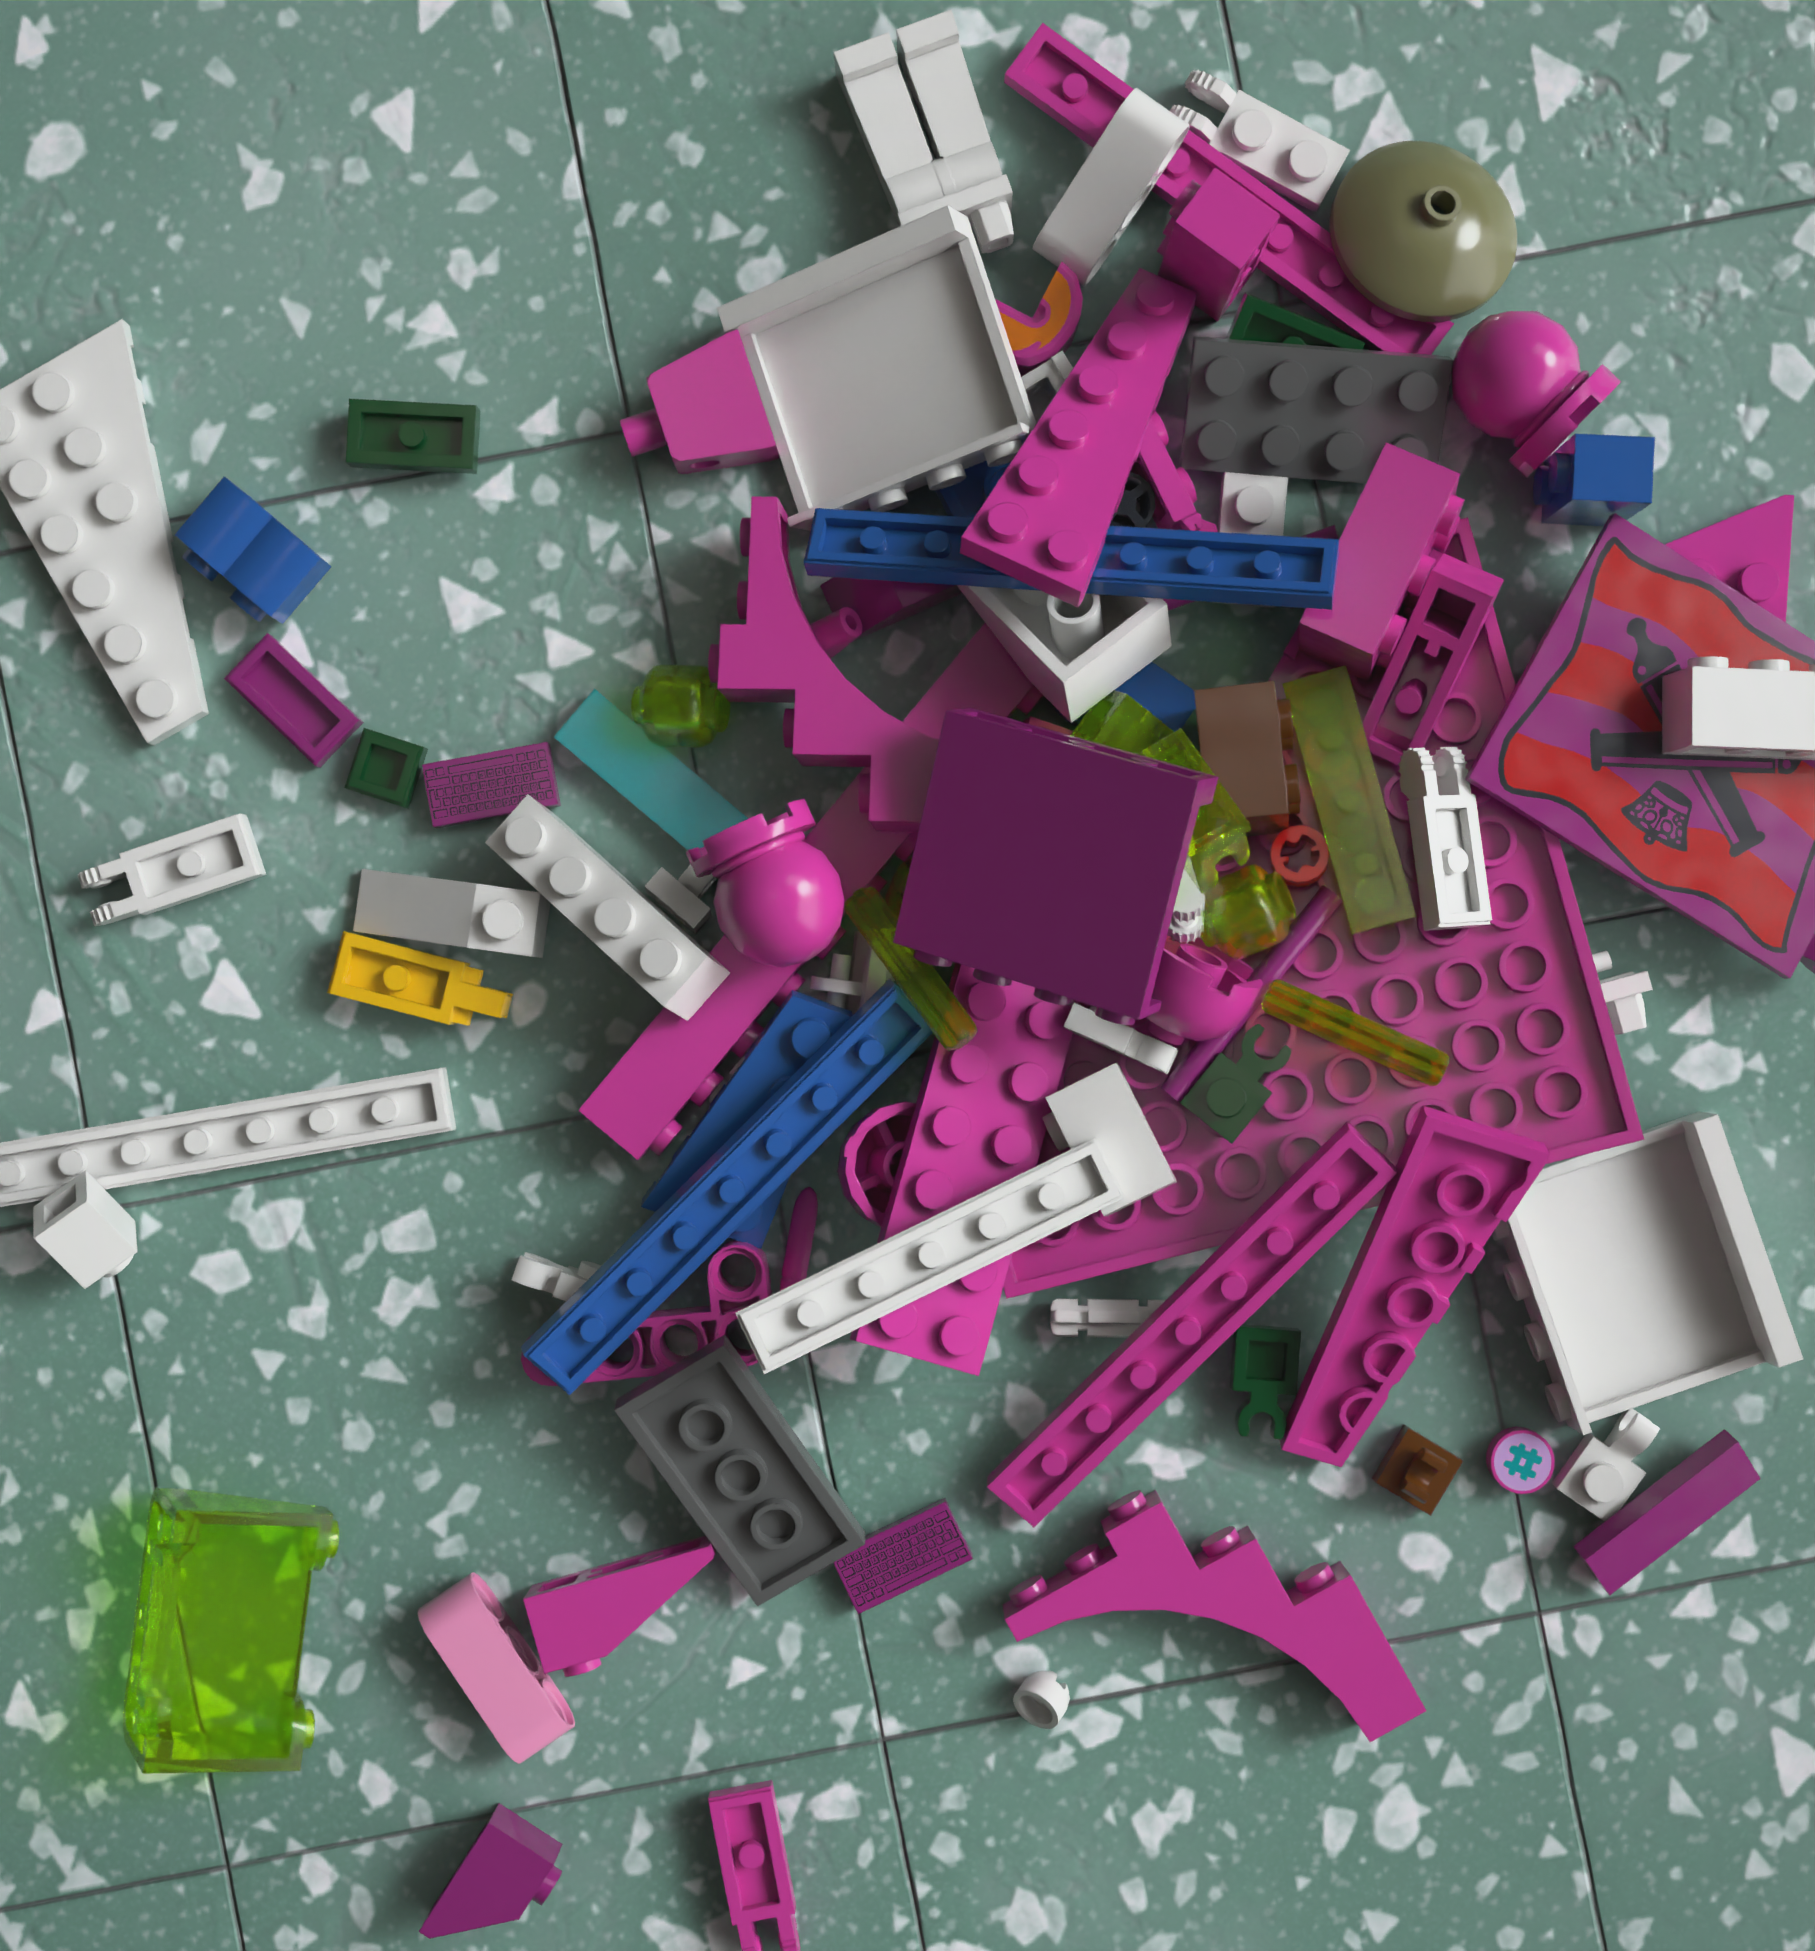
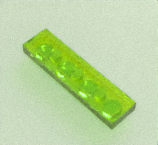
M1346 665L1282 683L1286 699L1290 698L1292 722L1352 935L1416 918Z

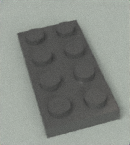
M1193 336L1180 467L1188 470L1367 483L1386 442L1438 464L1453 359L1449 356Z
M726 1335L721 1336L616 1399L614 1409L616 1414L757 1606L865 1545L864 1529Z

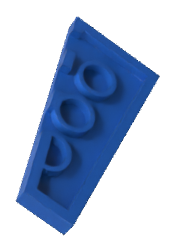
M791 990L745 1054L744 1061L728 1083L722 1086L710 1103L708 1111L690 1136L687 1135L674 1153L668 1167L657 1182L654 1181L642 1198L641 1207L656 1212L853 1015L852 1011ZM790 1176L728 1238L747 1242L761 1249Z

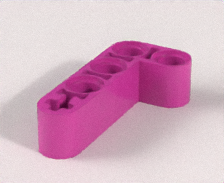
M732 1240L725 1243L714 1254L708 1265L707 1278L710 1305L655 1310L629 1336L634 1346L633 1357L625 1362H616L607 1358L583 1383L656 1376L688 1357L689 1355L681 1356L671 1352L666 1345L665 1331L670 1326L676 1324L685 1325L694 1331L698 1339V1349L696 1351L723 1335H726L729 1339L728 1325L733 1320L738 1319L735 1313L772 1295L770 1270L766 1253L747 1242ZM732 1254H743L754 1263L756 1269L755 1280L743 1287L728 1283L723 1277L721 1270L724 1258ZM731 1342L747 1366L758 1363L752 1349H740ZM521 1353L523 1369L531 1380L540 1385L558 1386Z

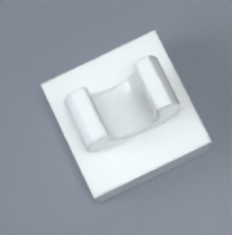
M690 864L677 880L661 867L645 885V889L648 895L696 934L712 916L711 909L700 898L714 884L717 878L713 877L712 874L699 878L696 877Z

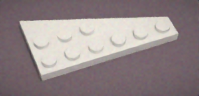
M121 319L0 389V489L148 744L155 746L205 717L209 712L194 639L190 638L182 599H185L181 575L177 573L171 546V542L174 541L155 447L150 443L143 405L146 404L141 381L137 378L131 350L134 345L130 325Z

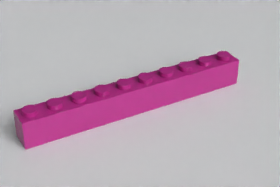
M984 623L902 722L929 737L939 739L946 710L973 708L1010 718L1019 709L1027 716L1044 695L1029 681L991 629ZM864 767L803 840V842L822 851L839 874L844 895L842 918L854 904L864 911L888 883L879 874L895 855L905 862L914 852L918 832L876 831L868 821L869 813L859 812L860 774H870V767ZM840 926L828 947L816 956L823 960L847 931ZM724 935L709 954L722 964L730 974L688 1021L664 1007L578 1111L637 1160L644 1157L649 1150L660 1156L683 1129V1126L675 1119L687 1104L693 1101L697 1106L701 1107L723 1081L724 1077L716 1072V1070L727 1056L734 1052L738 1057L742 1058L764 1029L757 1023V1020L772 1002L780 1007L791 990L798 991L806 980L797 972L806 962L783 968L759 964L736 950Z

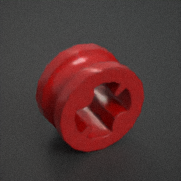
M1304 825L1290 826L1281 831L1273 841L1270 851L1272 870L1283 883L1297 888L1310 886L1319 881L1326 872L1329 861L1328 844L1323 835L1314 828ZM1302 840L1314 846L1311 848L1310 856H1318L1319 859L1314 867L1303 865L1297 873L1285 867L1288 865L1289 857H1281V852L1285 846L1296 849Z

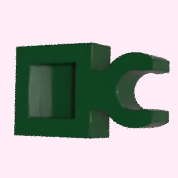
M1260 1024L1253 1026L1245 1034L1242 1041V1057L1236 1064L1223 1053H1220L1181 1101L1185 1108L1231 1144L1235 1142L1273 1094L1258 1081L1264 1074L1274 1073L1282 1069L1291 1056L1292 1049L1287 1045L1279 1051L1275 1058L1270 1060L1261 1059L1256 1055L1254 1045L1265 1031V1028Z
M1242 1324L1234 1332L1230 1388L1233 1391L1248 1392L1247 1399L1240 1404L1235 1414V1426L1240 1436L1248 1437L1251 1418L1256 1413L1265 1412L1271 1416V1436L1274 1439L1283 1438L1287 1423L1284 1412L1277 1405L1278 1394L1297 1395L1301 1331L1298 1328Z

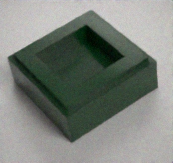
M363 728L344 788L409 809L428 749Z

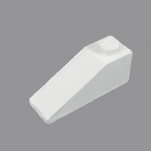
M362 869L353 931L543 958L550 902L539 892Z

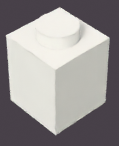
M86 1170L33 1207V1238L84 1289L103 1276L109 1278L121 1272L130 1263L134 1254L137 1253L135 1220Z

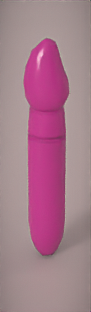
M811 1187L802 1190L795 1201L782 1268L780 1291L807 1277L818 1212L817 1195Z

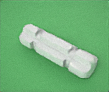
M1057 1298L1052 1301L1050 1308V1328L1052 1334L1057 1337H1078V1331H1087V1337L1128 1338L1165 1300H1147V1306H1139V1300L1087 1299V1305H1078V1299Z

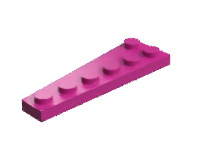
M1139 268L962 535L961 554L1077 608L1080 606L1103 549L1113 515L1117 512L1124 494L1125 484L1131 468L1140 452L1151 416L1154 415L1161 397L1165 379L1170 373L1193 313L1197 292Z
M1422 1105L1395 1167L1397 1174L1388 1183L1288 1413L1285 1434L1282 1439H1279L1281 1450L1338 1467L1343 1466L1388 1399L1392 1386L1401 1380L1415 1359L1414 1349L1432 1322L1436 1324L1440 1322L1450 1307L1449 1297L1465 1273H1473L1485 1255L1484 1245L1500 1221H1508L1547 1163L1550 1153L1545 1143Z

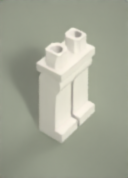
M952 9L896 29L897 53L889 32L835 51L834 62L837 80L898 225L902 226L948 205L968 217L981 253H991L1010 246L1013 243L1014 237L1011 219L1013 191L1007 175H1002L995 149L990 140L959 43V31ZM898 57L936 159L934 160L901 74Z

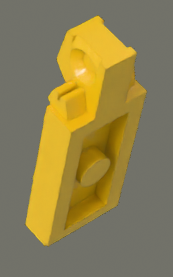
M346 931L342 933L327 991L329 994L448 1025L459 1023L470 1026L473 1011L497 1018H507L513 997L512 993L481 986L484 970L469 967L470 963Z

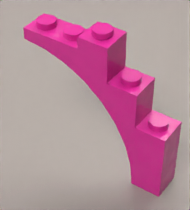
M752 496L751 517H743L740 523V550L743 557H749L748 581H739L737 612L739 619L746 620V624H720L719 644H711L709 649L708 670L711 683H718L717 689L729 702L795 703L794 709L786 708L784 711L783 741L785 748H793L792 754L802 766L870 767V774H860L859 812L869 813L868 821L876 831L918 832L939 739L929 737L884 712L842 675L821 648L803 612L790 564L788 514L778 497Z
M1141 1490L1131 1492L1108 1507L1110 1516L1101 1520V1524L1110 1545L1100 1549L1098 1544H1092L1080 1549L1065 1560L1064 1564L1067 1569L1047 1580H1044L1042 1575H1036L1021 1582L1009 1592L1008 1595L1011 1600L1002 1604L1004 1619L1017 1642L1065 1621L1111 1611L1167 1610L1218 1620L1263 1638L1305 1665L1342 1701L1369 1742L1426 1712L1423 1703L1352 1576L1341 1561L1332 1566H1329L1327 1562H1321L1307 1568L1294 1579L1296 1586L1285 1591L1249 1526L1239 1531H1236L1234 1526H1229L1213 1533L1201 1543L1203 1551L1192 1556L1156 1490L1146 1496L1143 1495Z

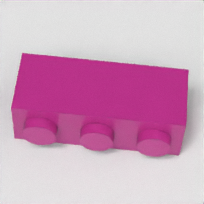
M1215 167L1202 186L1192 179L1181 192L1169 211L1172 217L1163 231V234L1166 236L1157 252L1163 256L1158 276L1197 292L1195 306L1218 322L1255 272L1280 218V214Z

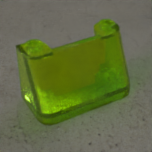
M155 1488L148 1512L123 1709L125 1743L143 1774L301 1771L303 1749L311 1748L315 1733L313 1710L304 1708L303 1700L297 1693L312 1571H321L327 1558H334L336 1556L339 1545L338 1521L333 1519V1513L326 1507L189 1489Z

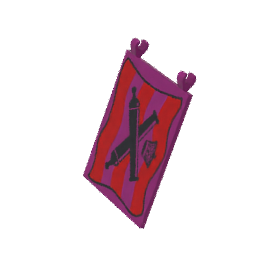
M1614 513L1608 517L1467 773L1465 780L1784 979L1791 978L1799 961L1815 974V760L1662 754L1663 676L1687 668L1688 659L1709 656L1728 658V668L1748 669V663L1752 661L1779 659L1790 662V671L1809 672V665L1815 664V641Z

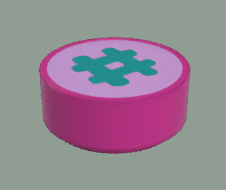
M1510 1427L1502 1430L1491 1440L1486 1453L1487 1468L1493 1479L1503 1488L1513 1493L1529 1494L1541 1489L1550 1480L1554 1471L1555 1459L1551 1446L1538 1433L1525 1427Z

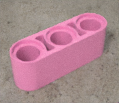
M470 1573L418 1609V1618L428 1639L500 1746L514 1762L518 1764L524 1762L575 1727L573 1713L549 1674H544L541 1662L491 1588L478 1574Z

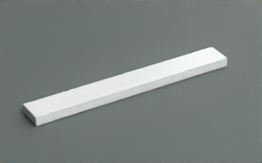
M446 1067L1 1142L0 1207L44 1200L85 1170L104 1189L453 1131L456 1130V1123Z

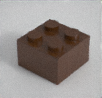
M1275 681L1194 690L1203 773L1219 777L1213 801L1211 804L1206 805L1211 841L1276 834L1289 827V815L1300 814L1301 803L1297 764L1284 765L1282 751L1293 750L1294 734L1290 698L1277 700Z

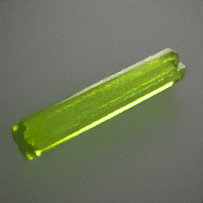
M861 887L857 889L844 903L846 914L946 1050L951 1051L959 1050L967 1045L978 1032L974 1021L932 965L916 960L913 957L915 949L893 943L898 918L876 888Z
M1280 979L1272 981L1262 1001V1009L1265 1013L1429 1086H1437L1441 1082L1449 1065L1450 1057L1447 1053Z

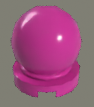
M1506 311L1486 317L1467 332L1456 351L1451 372L1453 399L1467 421L1490 437L1515 439V447L1521 448L1508 461L1526 478L1621 383L1603 364L1590 377L1588 371L1584 370L1581 372L1578 347L1563 325L1538 311Z
M805 799L787 803L785 805L786 813L768 821H765L762 813L703 840L704 847H696L686 851L696 877L699 878L712 874L713 877L719 879L713 901L719 928L736 950L759 964L783 968L807 962L828 947L841 925L844 895L839 874L822 851L803 842L805 839L804 832L816 825Z

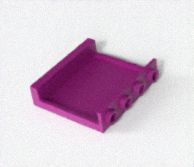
M973 708L946 710L893 943L915 949L913 957L920 962L941 967H950L952 962L974 968L973 977L980 981L994 985L1010 986L1013 980L1035 987L1033 995L1040 1000L1058 1005H1072L1073 1000L1095 1006V1015L1103 1020L1122 1025H1133L1135 1019L1140 1020L1160 1011L1162 1001L1151 997L1200 806L1212 803L1219 777Z

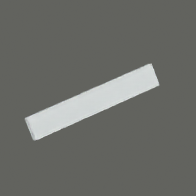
M1094 1138L756 1302L735 1314L763 1373L766 1374L1083 1219L1126 1196L1097 1138Z

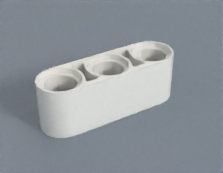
M1135 88L1113 116L1043 226L1032 249L1057 267H1059L1061 262L1065 263L1077 275L1079 283L1086 286L1101 268L1187 135L1190 125L1141 90Z

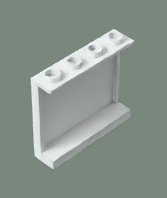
M948 205L717 307L724 332L728 333L737 329L739 331L798 510L797 514L787 518L789 527L811 531L815 508L856 511L870 508L872 512H887L906 504L909 501L906 493L927 484L930 490H939L966 479L964 469L984 461H987L989 467L1009 463L1037 424L968 217Z
M1696 1112L1642 1131L1645 1140L1546 1164L1508 1221L1504 1222L1501 1220L1492 1233L1495 1241L1503 1239L1510 1259V1263L1503 1265V1272L1509 1290L1516 1301L1524 1299L1532 1322L1524 1325V1333L1529 1348L1537 1362L1545 1360L1552 1380V1384L1545 1386L1549 1406L1558 1422L1566 1420L1569 1427L1582 1435L1592 1433L1589 1423L1767 1362L1780 1368L1803 1360L1718 1114Z

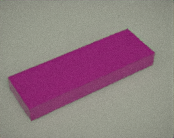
M1724 1429L1576 1543L1573 1548L1599 1585L1610 1596L1761 1478L1739 1442Z

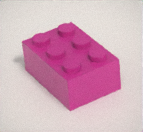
M1385 443L1339 539V558L1332 610L1305 609L1299 622L1300 652L1367 682L1370 681L1377 665L1385 669L1388 668L1407 622L1406 618L1401 617L1404 608L1414 610L1436 562V559L1430 557L1433 549L1442 553L1446 551L1460 521L1459 513L1465 499L1455 496L1460 473L1392 444Z

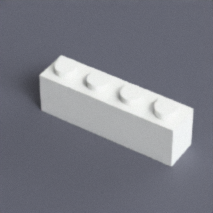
M1709 656L1688 659L1687 668L1662 677V754L1815 760V664L1809 665L1808 672L1790 671V662L1779 659L1752 661L1748 663V669L1728 668V658Z
M526 795L485 842L661 1005L686 1021L696 1013L730 974L722 964L558 816L530 795Z

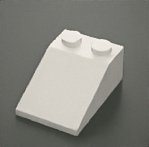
M957 585L1029 681L1070 723L1172 646L1167 603L1160 598L1085 594L1083 601L1077 608L1038 590Z

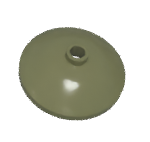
M1402 141L1375 149L1361 158L1349 170L1341 182L1331 206L1330 238L1333 251L1342 271L1353 286L1369 301L1383 310L1402 318L1421 322H1442L1471 314L1486 304L1497 293L1507 279L1515 260L1517 228L1511 205L1504 191L1491 174L1479 163L1460 151L1445 145L1427 141ZM1431 204L1441 208L1446 215L1437 213Z

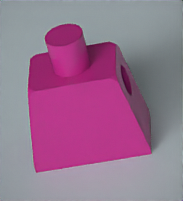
M738 329L722 335L651 373L646 378L655 408L620 420L632 457L668 445L678 474H690L779 459L777 446Z

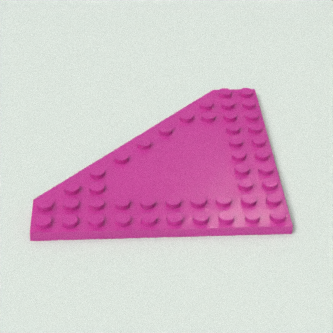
M1468 517L1462 518L1444 553L1483 570ZM1435 549L1430 554V557L1436 559L1434 566L1444 554ZM1493 605L1424 746L1425 750H1429L1430 756L1435 755L1436 750H1440V747H1457L1465 755L1464 759L1467 761L1465 767L1468 769V772L1516 686ZM1406 607L1404 608V611L1401 615V617L1407 619L1404 630L1413 612V610ZM1298 626L1286 646L1282 658L1268 680L1275 681L1277 700L1290 698L1294 734L1293 750L1282 751L1284 765L1297 764L1301 803L1300 814L1289 815V827L1297 825L1312 827L1323 835L1328 844L1329 861L1326 872L1319 881L1310 886L1297 888L1286 885L1276 877L1271 867L1270 851L1273 841L1279 833L1211 841L1206 805L1199 807L1192 836L1195 840L1197 852V876L1202 878L1205 895L1203 911L1204 932H1201L1200 937L1229 951L1247 963L1253 970L1256 969L1322 885L1329 888L1343 900L1222 1051L1226 1057L1236 1064L1242 1057V1041L1245 1034L1257 1024L1265 1028L1264 1033L1254 1045V1051L1258 1057L1270 1060L1275 1058L1285 1045L1291 1048V1056L1287 1064L1277 1072L1264 1074L1258 1081L1273 1094L1235 1142L1231 1144L1160 1088L1197 1041L1185 1038L1181 1045L1163 1041L1148 1031L1147 1025L1150 1020L1146 1017L1140 1020L1135 1019L1133 1025H1126L1142 1034L1177 1048L1178 1053L1169 1073L1165 1074L1128 1056L1126 1057L1072 1033L1057 1092L1117 1063L1177 1182L1109 1216H1103L1101 1210L1013 1252L1003 1286L1006 1299L1222 1245L1346 1122L1390 1160L1395 1167L1422 1105L1545 1143L1550 1153L1546 1164L1645 1140L1558 837L1470 783L1471 794H1475L1492 920L1488 925L1473 928L1424 931L1407 806L1409 799L1400 788L1399 778L1401 773L1398 772L1400 766L1353 745L1387 669L1377 665L1370 681L1367 682L1299 651ZM1302 840L1296 849L1285 846L1281 852V857H1289L1288 865L1285 867L1297 873L1303 865L1314 867L1319 859L1318 856H1310L1311 848L1314 846ZM1081 1002V1004H1080L1081 1006H1083V1007H1085V1008H1088V1009H1089L1090 1006H1091V1005H1089V1004L1082 1003V1002ZM1046 1129L1036 1166L1071 1150L1070 1147L1059 1151ZM1388 1183L1360 1210L1379 1206Z

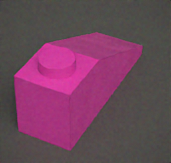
M1445 553L1443 554L1427 579L1353 742L1354 746L1396 765L1400 763V756H1403V751H1407L1408 748H1424L1483 627L1504 579Z
M702 1536L533 1584L523 1598L544 1674L563 1669L564 1676L570 1677L599 1667L602 1664L600 1658L610 1654L714 1558L716 1549L706 1536Z

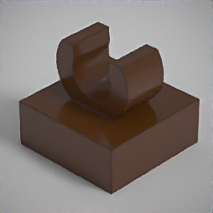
M1404 1424L1372 1479L1380 1486L1431 1516L1463 1460Z

